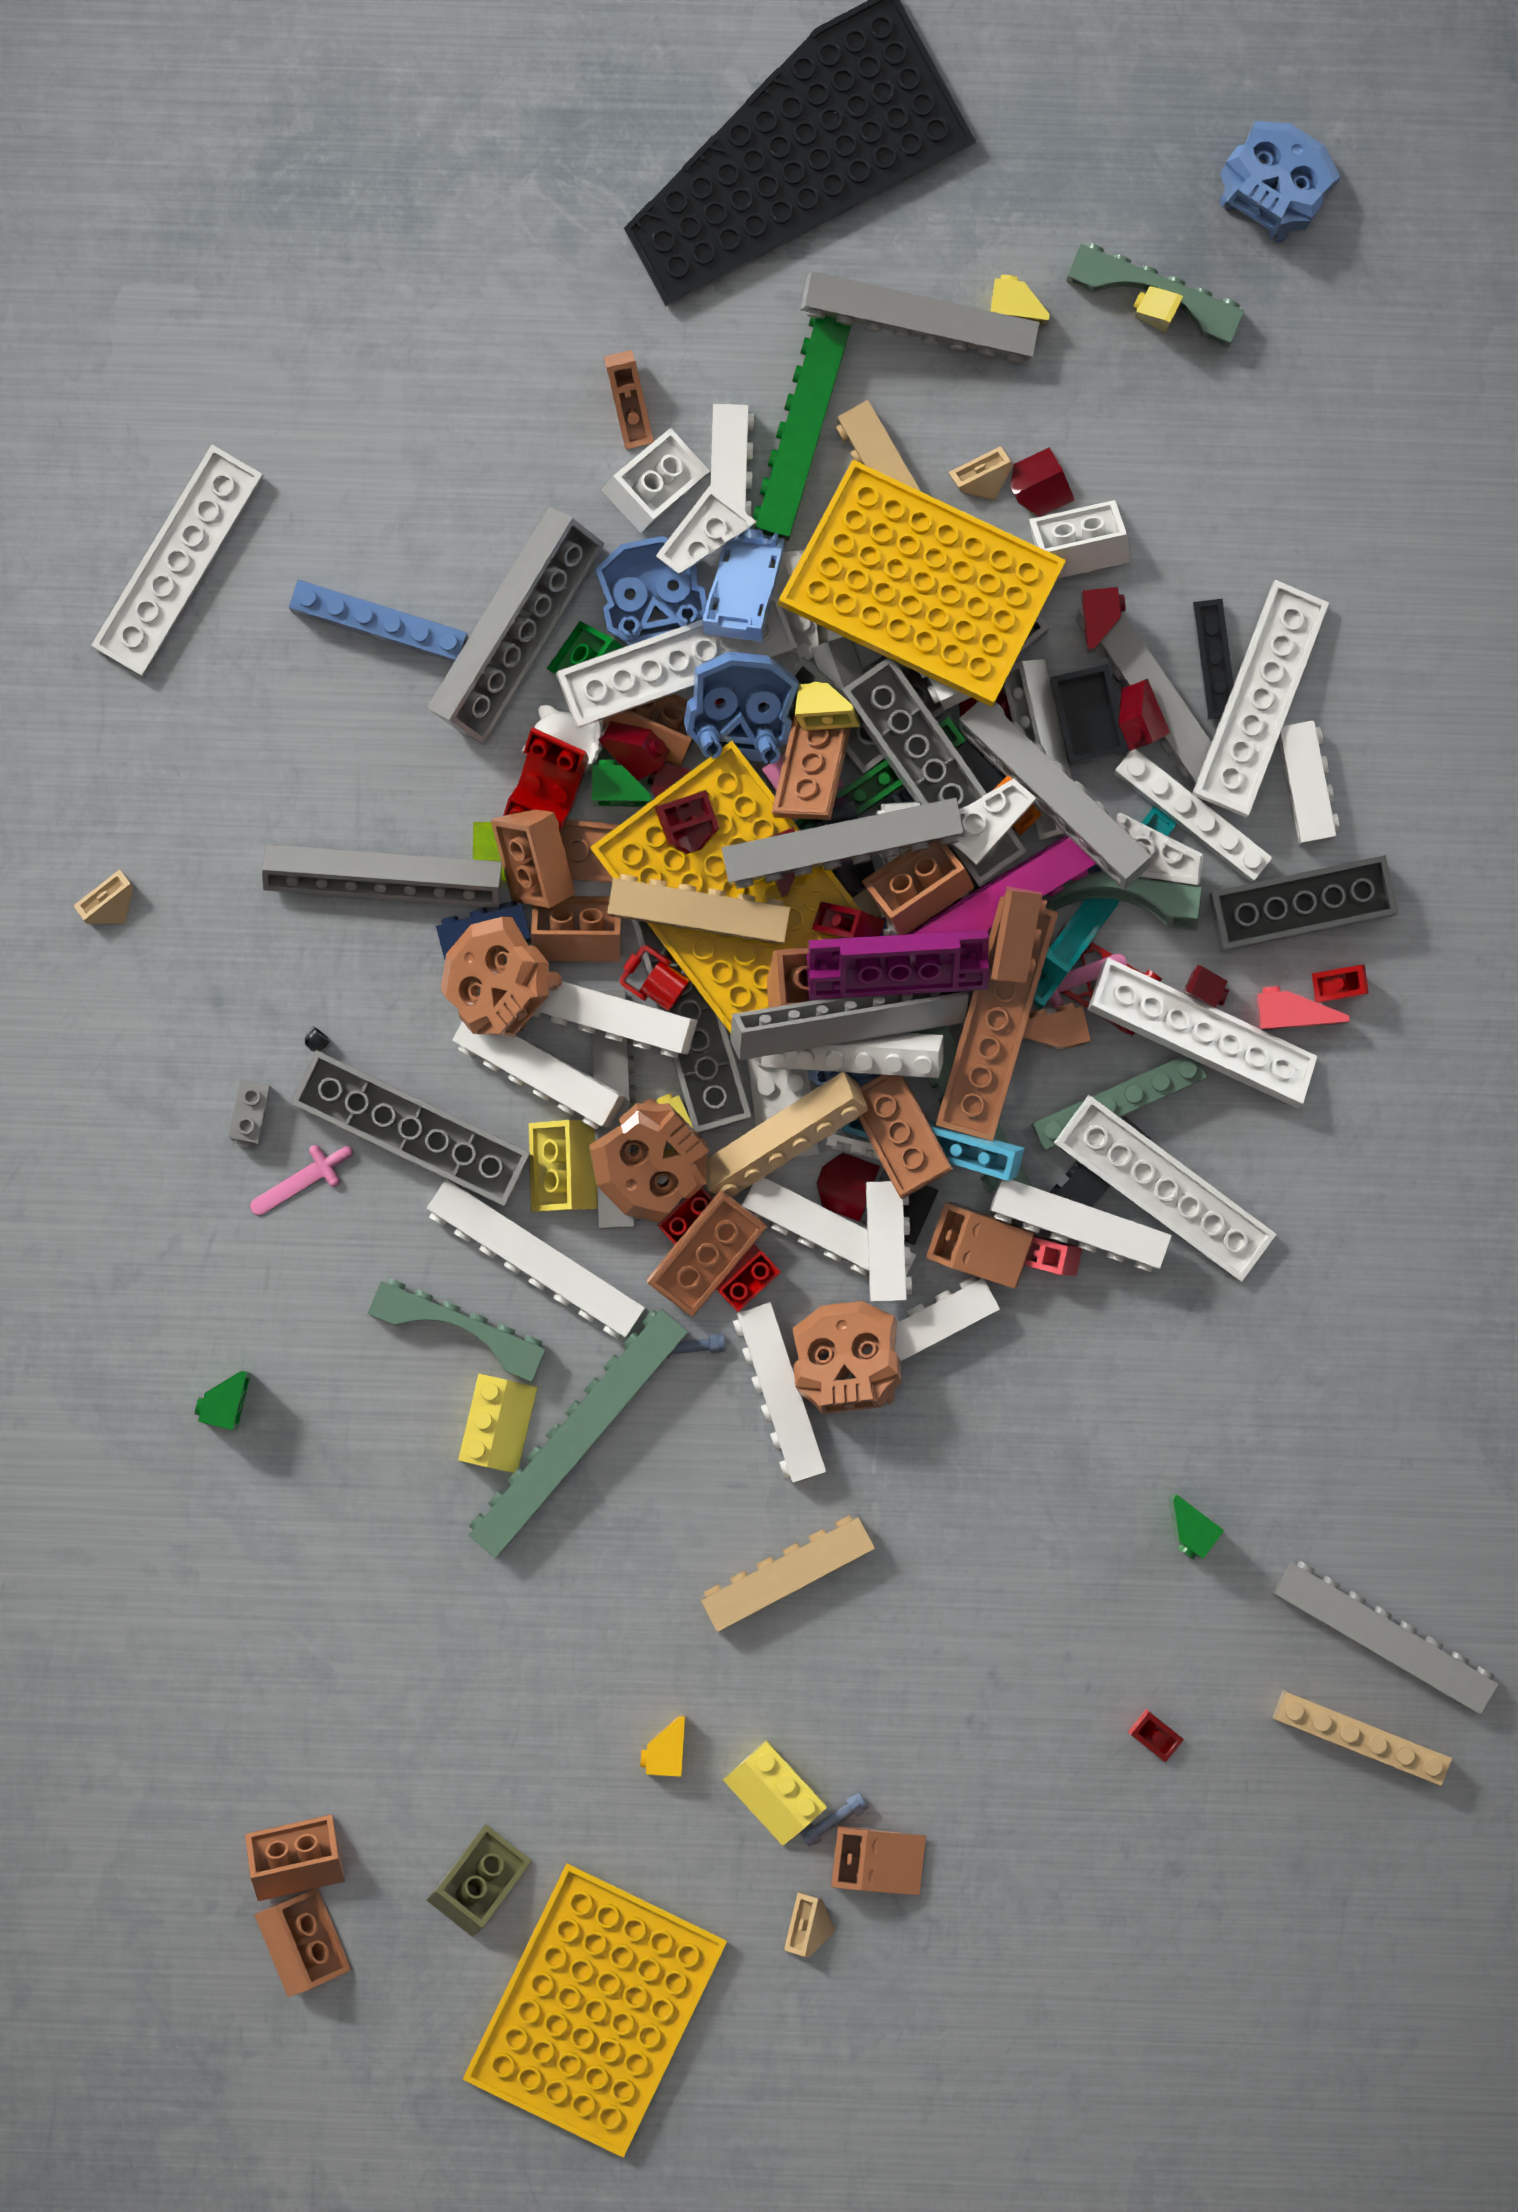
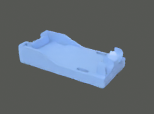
M749 528L723 546L716 577L703 617L704 634L762 642L785 547L784 538H778V533H774L773 537L764 535L761 529ZM726 556H729L728 562L725 561ZM772 559H775V568H770ZM718 603L717 610H713L714 604ZM760 607H763L762 614L759 616Z

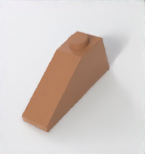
M629 350L604 356L625 449L653 443L633 351Z

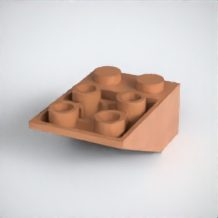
M1075 1003L1058 1006L1056 1008L1057 1012L1047 1014L1046 1009L1030 1012L1022 1041L1055 1050L1088 1044L1091 1041L1083 1006L1076 1008Z
M945 1202L926 1258L947 1267L1016 1289L1035 1233L1014 1224L997 1220L993 1216L962 1204Z
M837 1825L831 1887L920 1895L926 1835Z

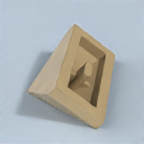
M1000 446L950 471L949 475L960 492L996 500L1013 464Z
M119 869L73 906L86 924H125L133 886Z
M797 1892L784 1951L809 1958L836 1931L823 1900Z

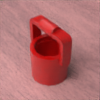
M644 945L637 954L632 953L623 967L625 971L620 977L619 982L624 988L640 999L646 1001L649 998L669 1012L686 989L690 980L669 966L672 961L651 946ZM647 951L660 961L647 977L640 990L626 982L630 974L635 972L642 961V956Z

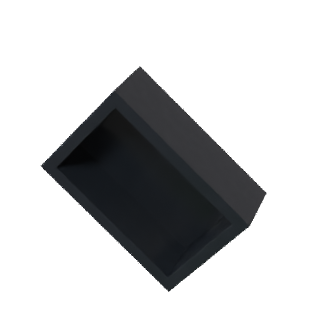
M1109 665L1050 677V685L1069 767L1125 755L1128 748L1119 726L1120 713Z

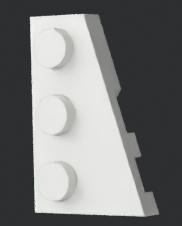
M709 486L658 552L656 558L678 575H681L755 525L757 521Z
M1015 779L1008 781L979 800L959 809L964 836L958 837L959 842L952 845L977 866L1036 801V797Z
M1122 813L1117 814V821H1120L1127 827L1129 835L1136 842L1141 841L1151 853L1150 867L1140 877L1193 885L1200 883L1202 853Z
M835 1131L834 1134L827 1137L826 1148L880 1160L869 1139L864 1138L863 1141L851 1139L852 1134Z

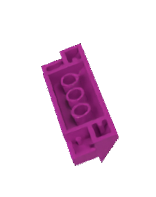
M988 930L808 940V953L806 955L809 999L818 1000L988 989Z

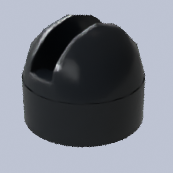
M312 1026L305 1036L304 1043L310 1051L315 1052L316 1050H323L331 1040L318 1028Z

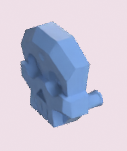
M1255 121L1244 144L1236 147L1220 172L1225 187V192L1220 197V205L1224 207L1227 202L1229 204L1226 210L1237 208L1269 229V237L1271 239L1277 234L1275 242L1280 243L1287 238L1289 231L1307 229L1324 202L1323 198L1337 185L1341 177L1326 147L1291 123ZM1259 159L1266 161L1267 164L1262 163ZM1296 183L1301 184L1303 188L1298 187Z
M664 536L621 544L595 568L607 601V605L603 607L607 631L624 640L628 645L702 620L704 617L707 599L704 587L697 585V564L681 575H678L657 559L656 555L669 539ZM671 581H676L679 584V588L676 591L668 589V584ZM633 590L636 596L634 599L628 600L624 596L625 592ZM655 609L666 618L649 622Z
M726 652L695 667L694 697L687 701L684 718L686 732L697 743L703 755L707 758L711 756L712 759L719 757L722 748L733 741L748 761L765 762L768 764L769 759L770 764H774L780 758L778 748L788 742L792 723L789 710L799 683L793 674L768 655ZM717 699H724L721 704H715ZM762 702L768 703L764 708L758 707Z

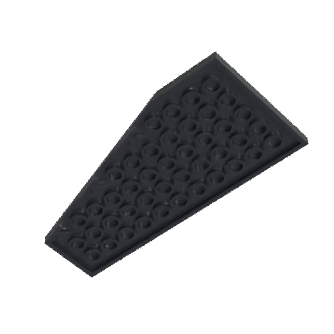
M868 0L816 27L809 37L755 90L715 135H712L684 164L682 169L637 213L624 227V231L666 307L975 144L976 140L901 1Z

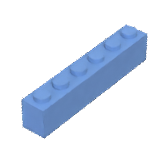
M297 580L289 605L292 613L452 663L455 662L468 639L467 632L301 580Z

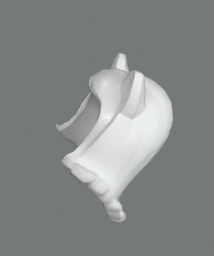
M548 705L540 706L538 711L541 720L536 723L534 728L586 751L589 762L585 773L591 770L592 765L595 763L594 761L598 759V754L602 750V744L598 741L604 730L602 721L600 720L577 729L571 713L559 712Z

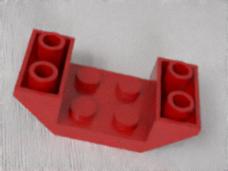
M532 727L523 753L527 754L519 782L508 798L503 816L535 809L554 812L559 823V832L561 833L575 804L589 757L586 751Z
M702 1187L691 1198H686L657 1225L658 1228L675 1245L713 1198ZM753 1244L716 1290L739 1312L781 1271Z

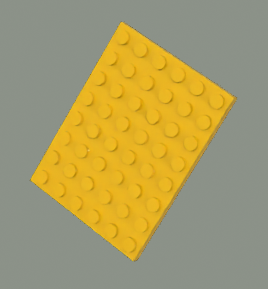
M852 460L784 588L777 605L993 707L1066 560L860 462Z
M733 741L722 748L719 757L712 759L711 756L590 847L612 878L620 879V874L638 877L637 882L649 884L650 879L666 881L667 887L678 889L679 884H686L697 887L696 892L708 894V889L725 891V897L737 898L738 894L755 896V902L767 903V899L785 901L784 906L790 907L784 945L646 922L730 1034L732 1014L769 1008L767 977L774 950L808 948V940L839 939L812 930L820 901L861 910L832 871L824 870L823 866L812 868L811 874L795 877L788 895L781 898L776 883H766L765 878L753 881V886L736 889V885H729L721 847L768 838L792 827L795 832L801 831L791 818H774L771 812L775 796ZM706 790L720 828L701 850L685 855L668 845L654 807Z
M566 1863L462 2080L624 2158L727 1940Z

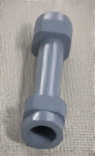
M724 1334L709 1335L708 1339L682 1341L669 1355L708 1350L711 1353L725 1352Z
M860 1793L846 1799L848 1804L813 1826L810 1823L804 1828L800 1834L807 1845H815L821 1841L820 1836L851 1815L855 1814L858 1817L863 1814L869 1807Z

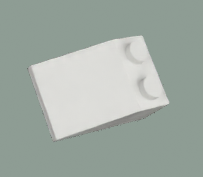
M670 428L618 471L601 491L632 525L642 533L702 480L710 470Z

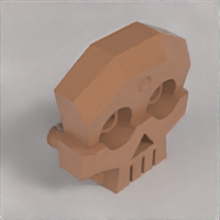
M499 917L471 924L446 953L441 991L445 998L459 1009L460 1019L473 1034L514 1037L519 1031L523 1030L522 1027H526L530 1017L548 998L549 990L554 991L558 989L557 986H561L562 977L558 972H548V961L536 946H529L513 917ZM505 956L507 957V963H506V964H505V962H504Z
M647 1099L642 1104L636 1103L619 1118L620 1126L591 1143L589 1149L596 1184L624 1215L660 1223L670 1214L683 1197L691 1198L706 1184L705 1164L709 1147L669 1103L656 1104L655 1100ZM666 1140L673 1146L672 1149H664ZM631 1145L638 1146L636 1152H628V1148ZM661 1176L667 1177V1181L663 1184L657 1182Z
M864 1301L820 1306L792 1328L799 1358L794 1364L795 1387L799 1394L813 1403L822 1414L881 1408L885 1405V1401L887 1405H890L895 1399L894 1390L902 1383L900 1358L895 1352L898 1323L895 1316ZM868 1347L873 1348V1351H872L871 1354H869V1355H865V1354H864V1350H865L866 1348H868ZM829 1353V1357L826 1360H820L821 1354ZM849 1373L854 1377L853 1379H846Z

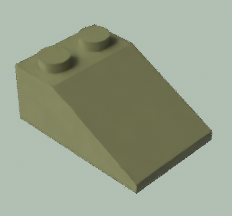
M485 1824L444 1875L426 1901L473 1937L485 1926L532 1860Z

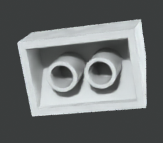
M1115 500L1029 519L1035 546L1066 560L1058 579L1131 562L1127 533Z

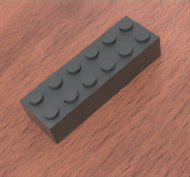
M1386 855L1212 891L1209 894L1221 952L1392 917L1398 913Z

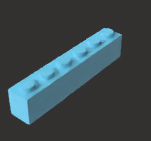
M858 1118L842 1128L843 1132L869 1139ZM927 1119L950 1164L1007 1181L1018 1176L1025 1148L996 1139L989 1141L936 1126L935 1121Z

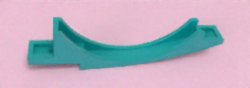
M1155 806L1152 807L1141 822L1166 836L1171 833L1177 824ZM1084 900L1047 951L1033 1005L1040 1010L1043 1008L1120 902L1119 900Z

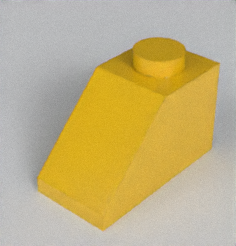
M679 1715L648 1742L647 1750L641 1749L640 1767L646 1768V1775L681 1777L685 1715Z

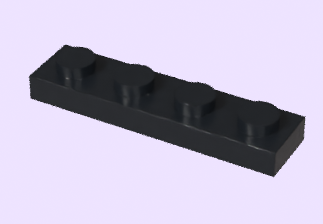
M1223 599L1193 602L1207 720L1222 717L1234 686Z

